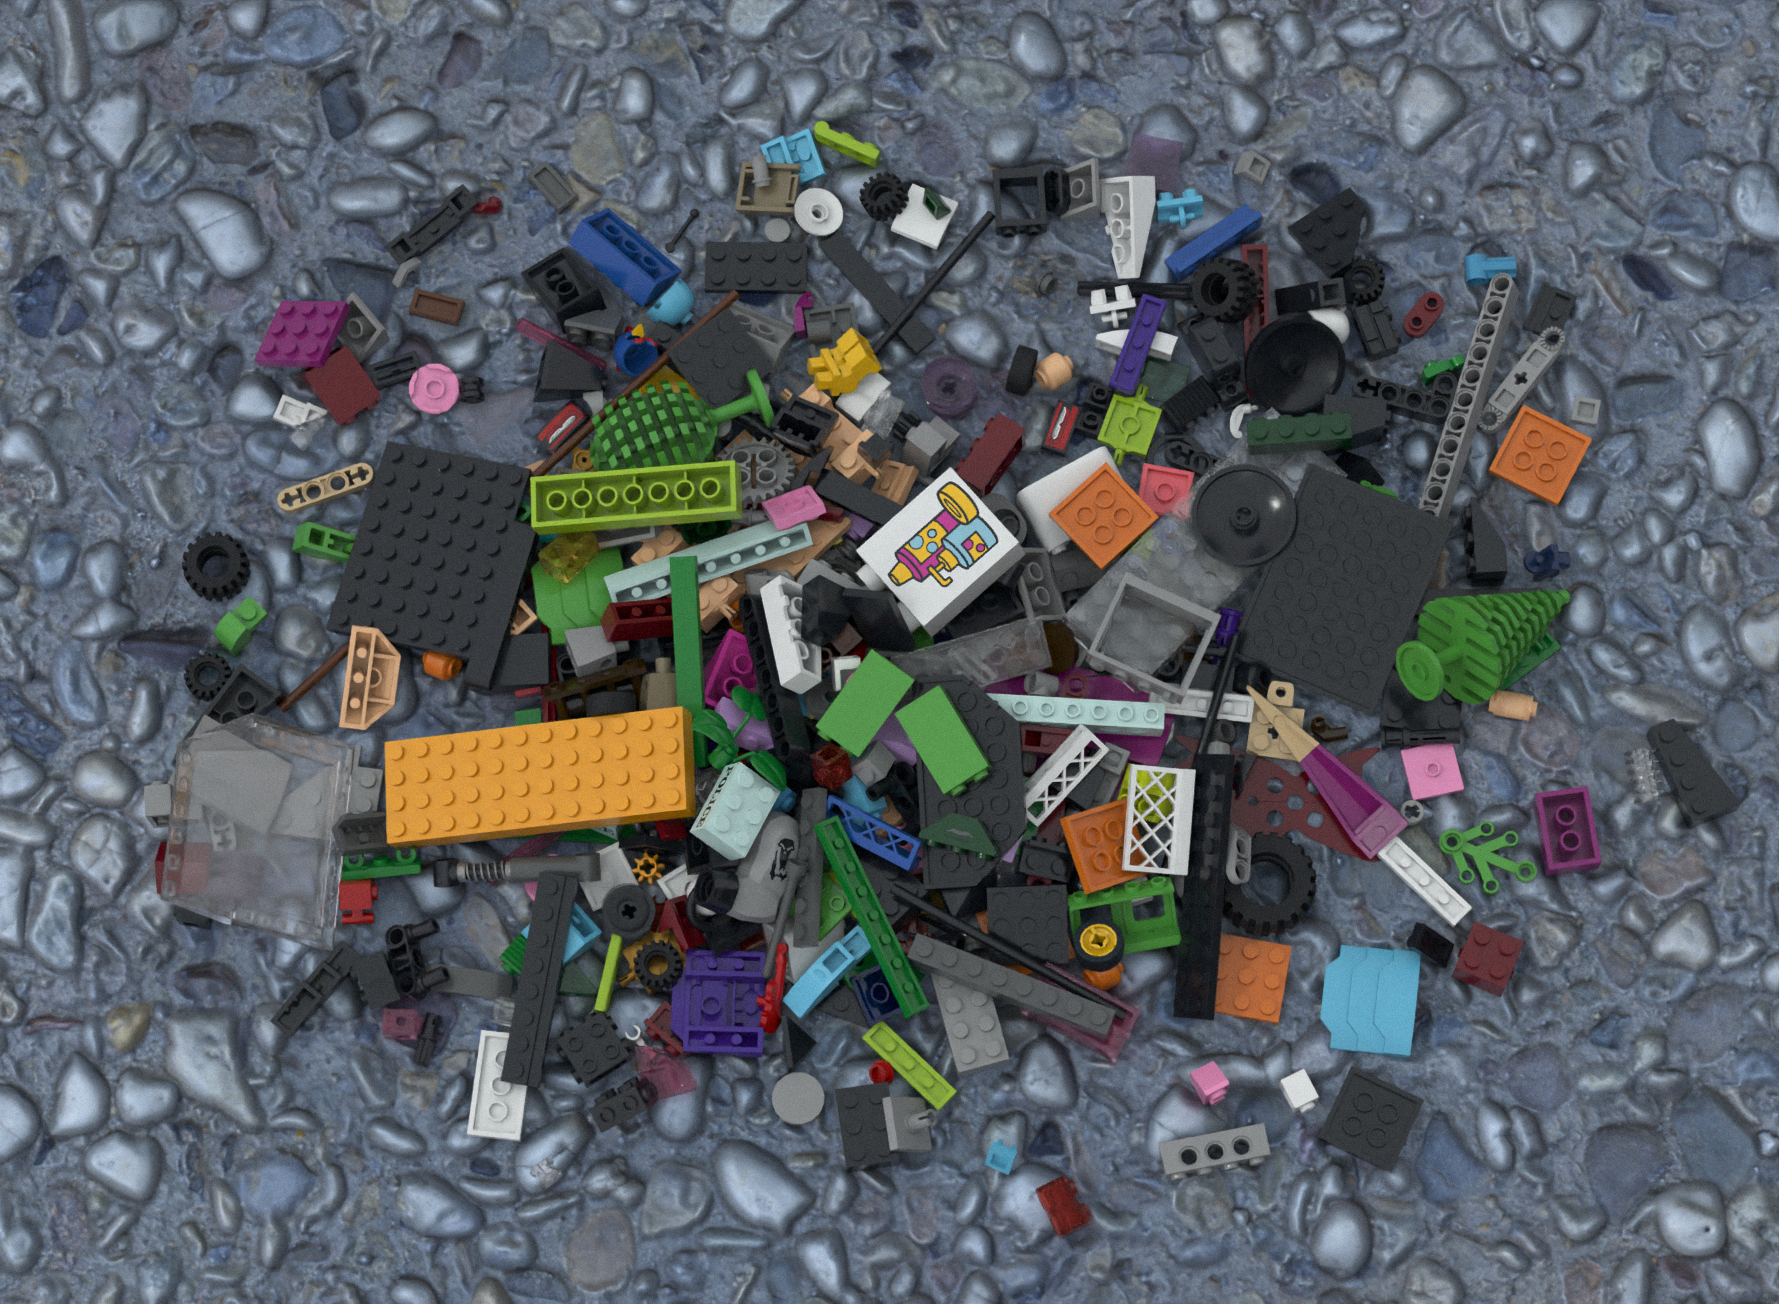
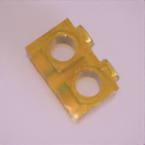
M590 531L560 533L538 556L545 573L567 584L601 550L596 535Z

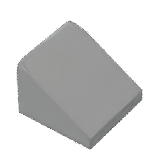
M1253 150L1246 151L1241 154L1234 174L1262 185L1271 162Z

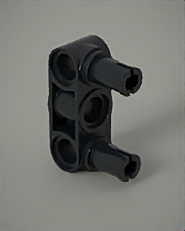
M901 761L890 768L885 778L867 788L866 795L872 802H875L888 794L896 810L907 824L901 830L917 838L921 831L918 777L908 763ZM902 840L897 843L900 846H905L909 842Z
M430 918L416 925H392L385 934L389 966L395 989L398 994L416 1002L423 1000L431 990V987L450 980L449 971L444 966L429 972L425 971V961L421 953L420 941L440 932L436 919Z

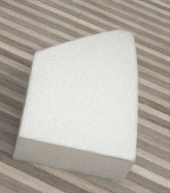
M282 395L272 419L290 427L299 428L324 417L327 410L307 402V404H304L286 395Z

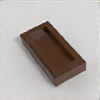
M416 288L408 312L410 315L458 327L465 301Z

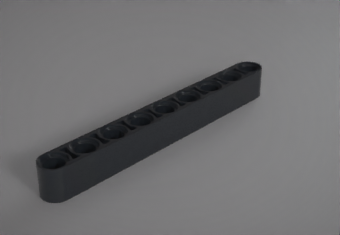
M823 468L813 486V490L823 500L881 528L904 508V506L826 468ZM1016 562L994 583L1013 591L1025 567Z

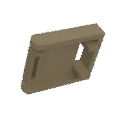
M742 162L735 210L739 214L794 216V208L788 206L795 205L800 176L793 173H800L802 167L798 164L767 163L769 178L772 177L770 186L755 188L754 199L752 200L746 196L749 178H754L752 162Z

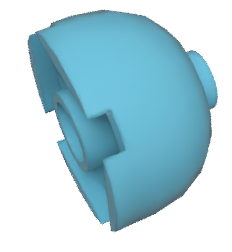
M680 277L645 313L655 324L661 320L673 327L678 323L684 325L693 316L690 311L694 305V295L690 287Z

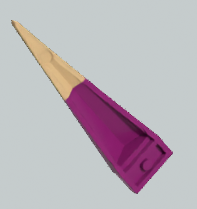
M1249 685L1246 686L1247 691L1291 750L1352 841L1369 859L1376 855L1409 824L1388 799Z

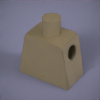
M656 658V673L643 675L639 711L677 707L676 673L671 671V658Z

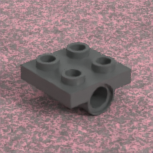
M854 302L804 310L811 358L820 357V349L828 348L830 350L838 346L836 341L851 327L859 332Z

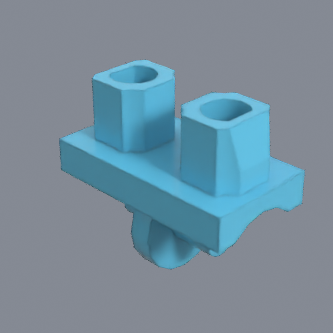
M1195 189L1185 190L1182 192V198L1173 199V195L1170 192L1159 194V201H1157L1158 223L1179 222L1180 229H1185L1186 221L1203 217L1202 195L1197 194Z

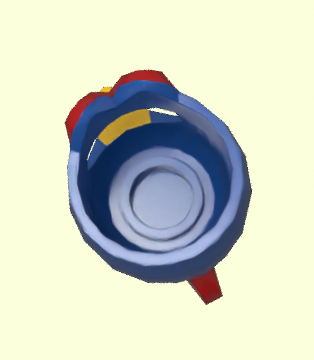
M638 324L635 328L627 326L624 333L616 339L613 348L616 371L624 372L633 377H638L658 358V344L652 339L645 337L642 324Z

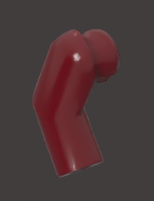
M494 196L488 199V203L478 201L479 204L472 213L497 214L501 210L502 201Z

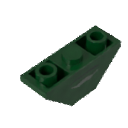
M950 813L919 832L918 837L926 839L925 845L940 848L941 843L950 845V851L964 855L966 850L976 852V858L991 861L992 856L997 858L1000 856V851L983 822L976 818Z

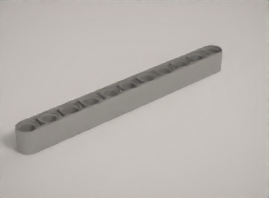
M1506 273L1496 274L1490 282L1455 391L1452 406L1448 413L1418 509L1444 520L1448 519L1479 422V416L1481 415V410L1483 409L1519 296L1518 287L1512 277ZM1509 286L1506 290L1501 291L1503 287ZM1501 309L1499 313L1493 314L1496 310ZM1494 332L1490 337H1486L1488 333ZM1487 355L1483 360H1479L1481 356ZM1479 378L1476 383H1471L1474 379ZM1472 401L1469 406L1464 407L1467 402ZM1465 424L1462 429L1456 430L1459 425ZM1457 447L1455 452L1449 453L1452 448ZM1450 471L1447 476L1441 477L1444 472ZM1443 494L1440 499L1434 500L1437 495Z

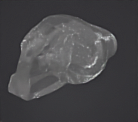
M320 414L306 428L296 424V430L289 438L303 452L310 444L312 446L315 445L312 435L324 425L326 419Z

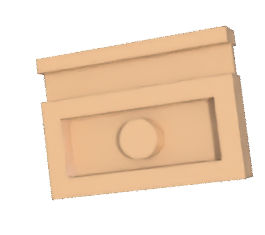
M886 460L881 468L884 474L882 477L880 476V479H876L871 490L903 506L919 470L912 465L910 467L903 463Z

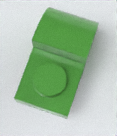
M249 596L232 613L229 611L221 619L214 631V636L235 657L253 640L250 633L269 615Z

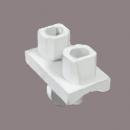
M1128 285L1115 287L1117 300L1110 302L1106 301L1105 289L1091 291L1092 305H1089L1090 313L1111 311V314L1101 315L1103 323L1113 321L1114 328H1119L1118 320L1128 319L1126 311L1116 313V310L1136 306L1135 298H1132Z

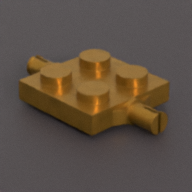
M658 927L621 950L630 968L628 973L617 978L623 988L635 980L641 983L634 970V957L637 958L636 952L638 949H643L642 945L646 943L648 946L652 940H655L656 943H659V940H664L665 944L671 943L679 952L683 968L686 966V951H681L676 937L671 930L659 934ZM664 957L653 958L648 966L649 971L655 975L663 974L668 968L667 959ZM645 986V989L647 990L649 995H652L653 993L657 992L656 988H654L652 991L648 989V986Z

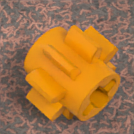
M644 852V858L641 860L634 859L637 863V868L633 869L632 873L635 875L640 874L638 878L640 884L646 880L653 886L654 880L662 878L660 870L665 869V865L657 864L660 858L657 854L650 858ZM648 864H651L653 867L650 874H646L644 871L647 869Z

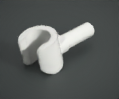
M633 1025L638 1035L632 1038L625 1032L628 1041L641 1047L652 1060L656 1055L643 1040L640 1028Z

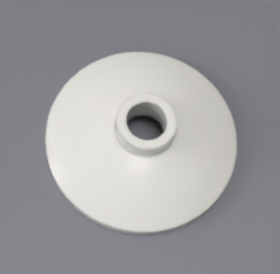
M821 188L805 190L798 196L795 202L794 215L798 224L812 235H830L842 223V206L839 200L827 190ZM812 213H817L819 218H816Z

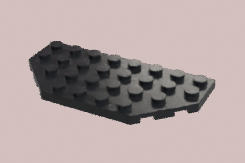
M964 674L914 678L915 681L912 683L913 701L938 685L944 687L993 767L987 771L989 775L983 780L976 783L973 780L966 784L967 789L955 797L952 794L947 796L943 794L916 750L921 831L950 813L976 818L983 822L1000 851L999 858L992 856L991 861L976 858V852L966 850L964 855L950 851V845L941 843L940 848L925 845L926 839L921 838V841H923L924 889L979 886L1027 831L1021 724Z

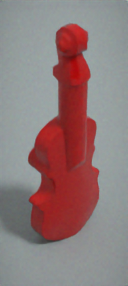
M780 943L777 946L778 957L775 958V962H777L775 978L767 984L766 996L759 995L756 1000L758 1006L764 1007V1010L761 1011L759 1027H764L763 1032L769 1034L776 1033L782 1022V1000L788 963L786 952L789 951L787 943Z

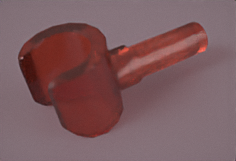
M657 895L652 898L655 903L656 912L650 928L651 932L657 931L659 919L665 902H656Z

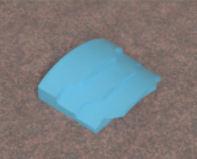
M1341 945L1340 956L1325 967L1320 1020L1331 1033L1329 1049L1409 1059L1419 982L1420 955L1418 953L1398 949L1387 950Z

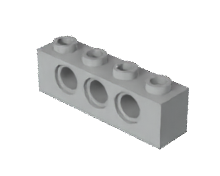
M1264 1123L1159 1143L1158 1147L1165 1179L1171 1178L1172 1181L1187 1179V1174L1197 1173L1198 1176L1213 1174V1169L1224 1168V1171L1239 1169V1164L1250 1163V1166L1262 1165L1266 1163L1265 1159H1269L1271 1155ZM1239 1142L1245 1143L1249 1151L1246 1154L1240 1155L1235 1152L1234 1145ZM1213 1147L1218 1148L1222 1152V1157L1217 1160L1211 1159L1207 1151ZM1184 1153L1194 1154L1196 1162L1192 1165L1185 1164L1181 1159Z

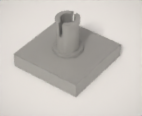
M898 1096L882 1098L890 1151L922 1153L931 1151L929 1126L936 1125L937 1119L929 1120V1118L936 1117L937 1115L932 1109L926 1110L924 1098Z

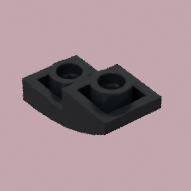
M1091 382L1074 433L1094 440L1098 439L1111 400L1115 394V389Z

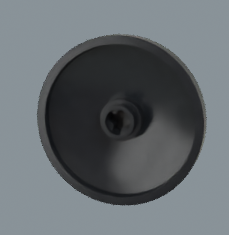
M1303 315L1283 317L1264 327L1250 344L1244 364L1246 384L1254 399L1268 411L1279 416H1304L1323 407L1325 394L1335 395L1345 374V353L1337 335L1321 321Z
M1240 464L1219 470L1202 484L1194 498L1191 518L1195 536L1200 546L1208 555L1228 566L1249 568L1271 561L1286 548L1296 526V507L1288 486L1280 477L1260 466Z

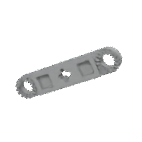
M1551 326V328H1546V330L1542 331L1543 333L1537 341L1531 345L1487 401L1488 403L1481 410L1478 425L1484 433L1494 434L1501 430L1563 351L1567 344V338L1561 329ZM1551 335L1560 336V340L1555 346L1547 344V339ZM1526 375L1527 383H1520L1518 385L1517 377L1523 378ZM1489 415L1497 416L1496 423L1492 426L1484 424L1485 418Z

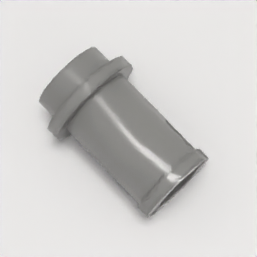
M766 155L750 158L754 174L752 183H755V188L770 186L772 177L769 178Z

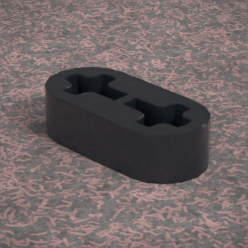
M1051 167L1044 175L1046 209L1051 213L1063 215L1069 210L1071 203L1069 175L1063 169Z

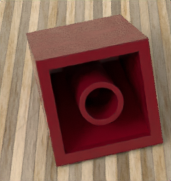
M340 344L333 349L324 367H307L299 373L337 425L343 423L345 426L349 425L358 418L356 415L363 409L369 411L379 403L377 399L381 397V394L347 345Z

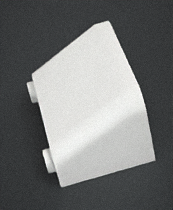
M1106 446L1093 450L1027 486L1017 494L1016 508L1025 516L1029 530L1040 548H1047L1049 556L1065 553L1067 551L1066 547L1071 540L1049 517V513L1105 462L1122 478Z

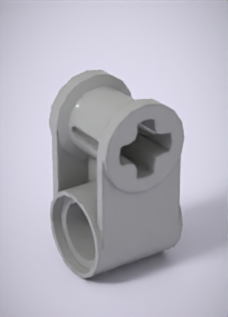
M753 569L744 572L747 594L761 595L760 588L779 575L794 582L795 580L793 575L784 569Z

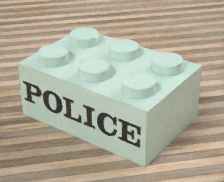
M741 762L727 765L724 767L690 832L730 861L745 858L781 791Z

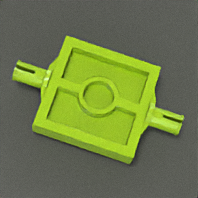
M1142 384L1138 386L1135 398L1113 395L1097 439V443L1109 446L1115 450L1113 460L1117 467H1121L1125 454H1133L1143 458L1147 457L1162 415V409L1151 406L1144 401L1149 387L1144 386L1143 389Z

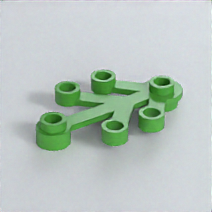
M1483 821L1479 826L1462 833L1456 829L1444 831L1439 838V847L1445 854L1452 855L1459 871L1458 880L1461 884L1469 885L1475 878L1474 871L1468 868L1463 853L1473 857L1484 882L1483 891L1487 895H1494L1499 889V883L1493 878L1487 863L1515 874L1516 879L1521 883H1530L1534 880L1537 868L1531 861L1525 860L1518 864L1491 853L1504 847H1515L1519 841L1516 832L1507 831L1502 837L1475 846L1467 842L1480 836L1483 838L1492 836L1494 825L1490 821ZM1484 825L1489 826L1491 832L1483 833L1481 827ZM1509 835L1515 838V842L1512 844L1506 841V837ZM1454 839L1457 845L1450 847L1447 844V840ZM1527 869L1530 872V876L1523 877L1520 871ZM1465 872L1469 873L1471 879L1464 880L1462 874ZM1487 883L1495 884L1496 889L1493 891L1486 888Z

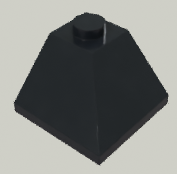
M994 867L979 886L937 889L947 912L959 919L987 912L986 886H997V871Z

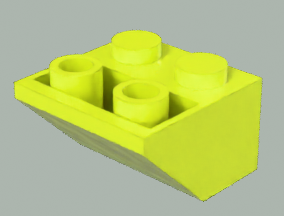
M1128 763L1117 800L1128 798L1131 763ZM1137 770L1136 781L1141 788H1144L1152 779L1146 771ZM1153 772L1155 776L1160 774L1159 772ZM1166 773L1159 779L1167 791L1174 786L1175 774ZM1156 784L1152 785L1145 792L1153 803L1164 795ZM1142 795L1135 800L1134 808L1140 815L1150 807ZM1165 798L1157 808L1164 816H1167L1172 811L1173 805ZM1154 810L1143 818L1145 821L1158 823L1161 820Z

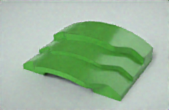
M587 545L539 549V561L531 568L530 572L537 619L549 628L551 646L565 645L564 630L602 626L600 620L608 604L612 603L604 577L624 570L619 547L614 546L589 551Z

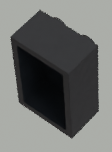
M888 1082L835 1089L847 1173L899 1166L898 1151H890L882 1098L890 1096Z

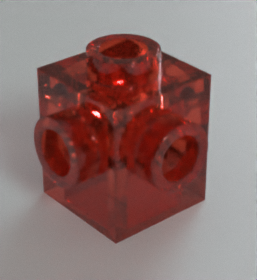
M832 743L827 744L810 756L814 768V778L821 785L835 790L853 777L851 760L848 753Z

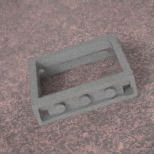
M1126 572L1085 661L1098 671L1106 670L1122 682L1130 681L1144 692H1154L1161 695V698L1168 703H1178L1181 705L1222 615ZM1125 593L1207 629L1179 689L1098 652Z

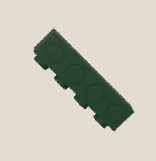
M1334 411L1330 415L1321 416L1318 413H1308L1304 417L1294 418L1292 415H1281L1278 419L1255 417L1252 421H1246L1249 455L1353 448L1351 414H1345L1343 411Z

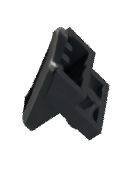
M793 394L785 408L781 407L770 428L774 429L773 436L786 448L796 454L813 458L823 450L824 443L839 420V414Z

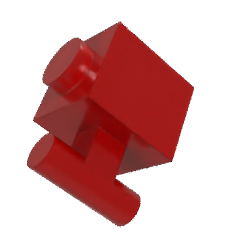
M341 878L339 883L340 910H352V914H342V924H367L375 922L374 913H364V909H372L374 902L379 897L378 885H373V878L342 881Z

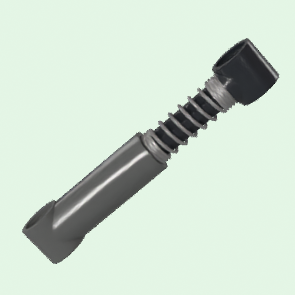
M600 853L512 857L506 863L502 860L501 863L496 861L494 863L489 861L483 863L481 861L480 864H476L474 861L473 864H469L468 862H459L458 858L432 860L434 887H454L468 880L473 882L474 879L477 882L481 879L486 882L488 879L491 881L495 879L501 881L504 878L506 881H512V883L538 882L540 872L579 879L578 882L601 880Z

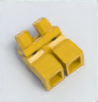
M852 327L836 341L838 344L836 348L830 350L828 348L820 349V357L808 358L807 371L810 376L814 375L816 389H828L831 396H839V393L848 394L855 391L858 387V382L870 372L875 375L882 369L868 340Z

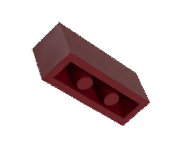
M672 598L609 603L600 620L607 642L674 636Z

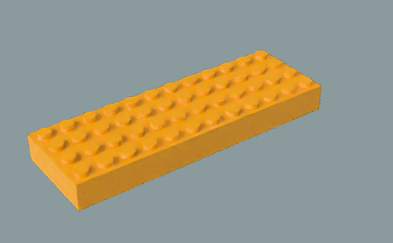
M683 706L385 742L387 844L396 849L401 847V850L411 849V846L421 848L696 816L693 730H691L693 724L692 713Z

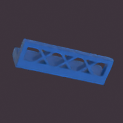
M1247 204L1243 205L1166 258L1165 265L1176 279L1181 282L1197 271L1202 263L1206 264V260L1214 259L1261 226L1262 214L1258 210L1253 213Z
M829 795L826 806V820L838 815L850 841L908 871L919 866L922 858L917 855L923 841L834 795ZM834 804L842 807L845 818L831 811ZM858 816L863 818L868 830L854 823L852 819ZM880 828L886 830L890 841L875 834V830ZM905 840L914 846L910 852L898 846L897 842Z

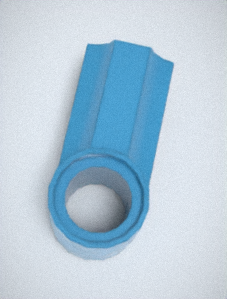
M1484 254L1466 256V283L1475 286L1484 285L1499 273L1509 274L1515 280V257L1488 258Z

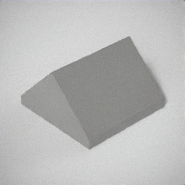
M1092 158L1064 169L1069 175L1071 203L1069 210L1065 214L1060 215V219H1099L1098 158Z
M353 292L345 301L349 305L350 310L337 339L342 345H347L358 363H362L390 340L384 326L358 295Z

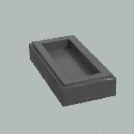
M547 161L527 175L528 180L559 214L579 200L578 195Z

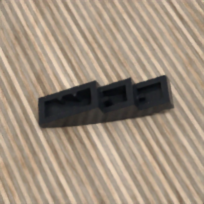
M341 940L325 961L322 960L307 980H303L270 1022L291 1038L349 976V968L353 966L352 961L362 956Z

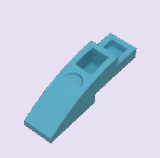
M857 925L840 942L837 940L783 998L782 1001L800 1020L839 985L838 981L872 950L863 929Z

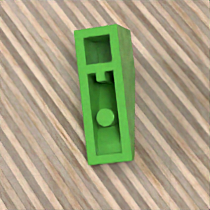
M307 521L297 526L292 551L313 558L347 564L356 536Z

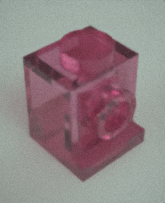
M383 1008L382 1035L385 1039H417V1032H420L422 1028V1018L417 1016L415 1009ZM405 1018V1025L398 1026V1019Z

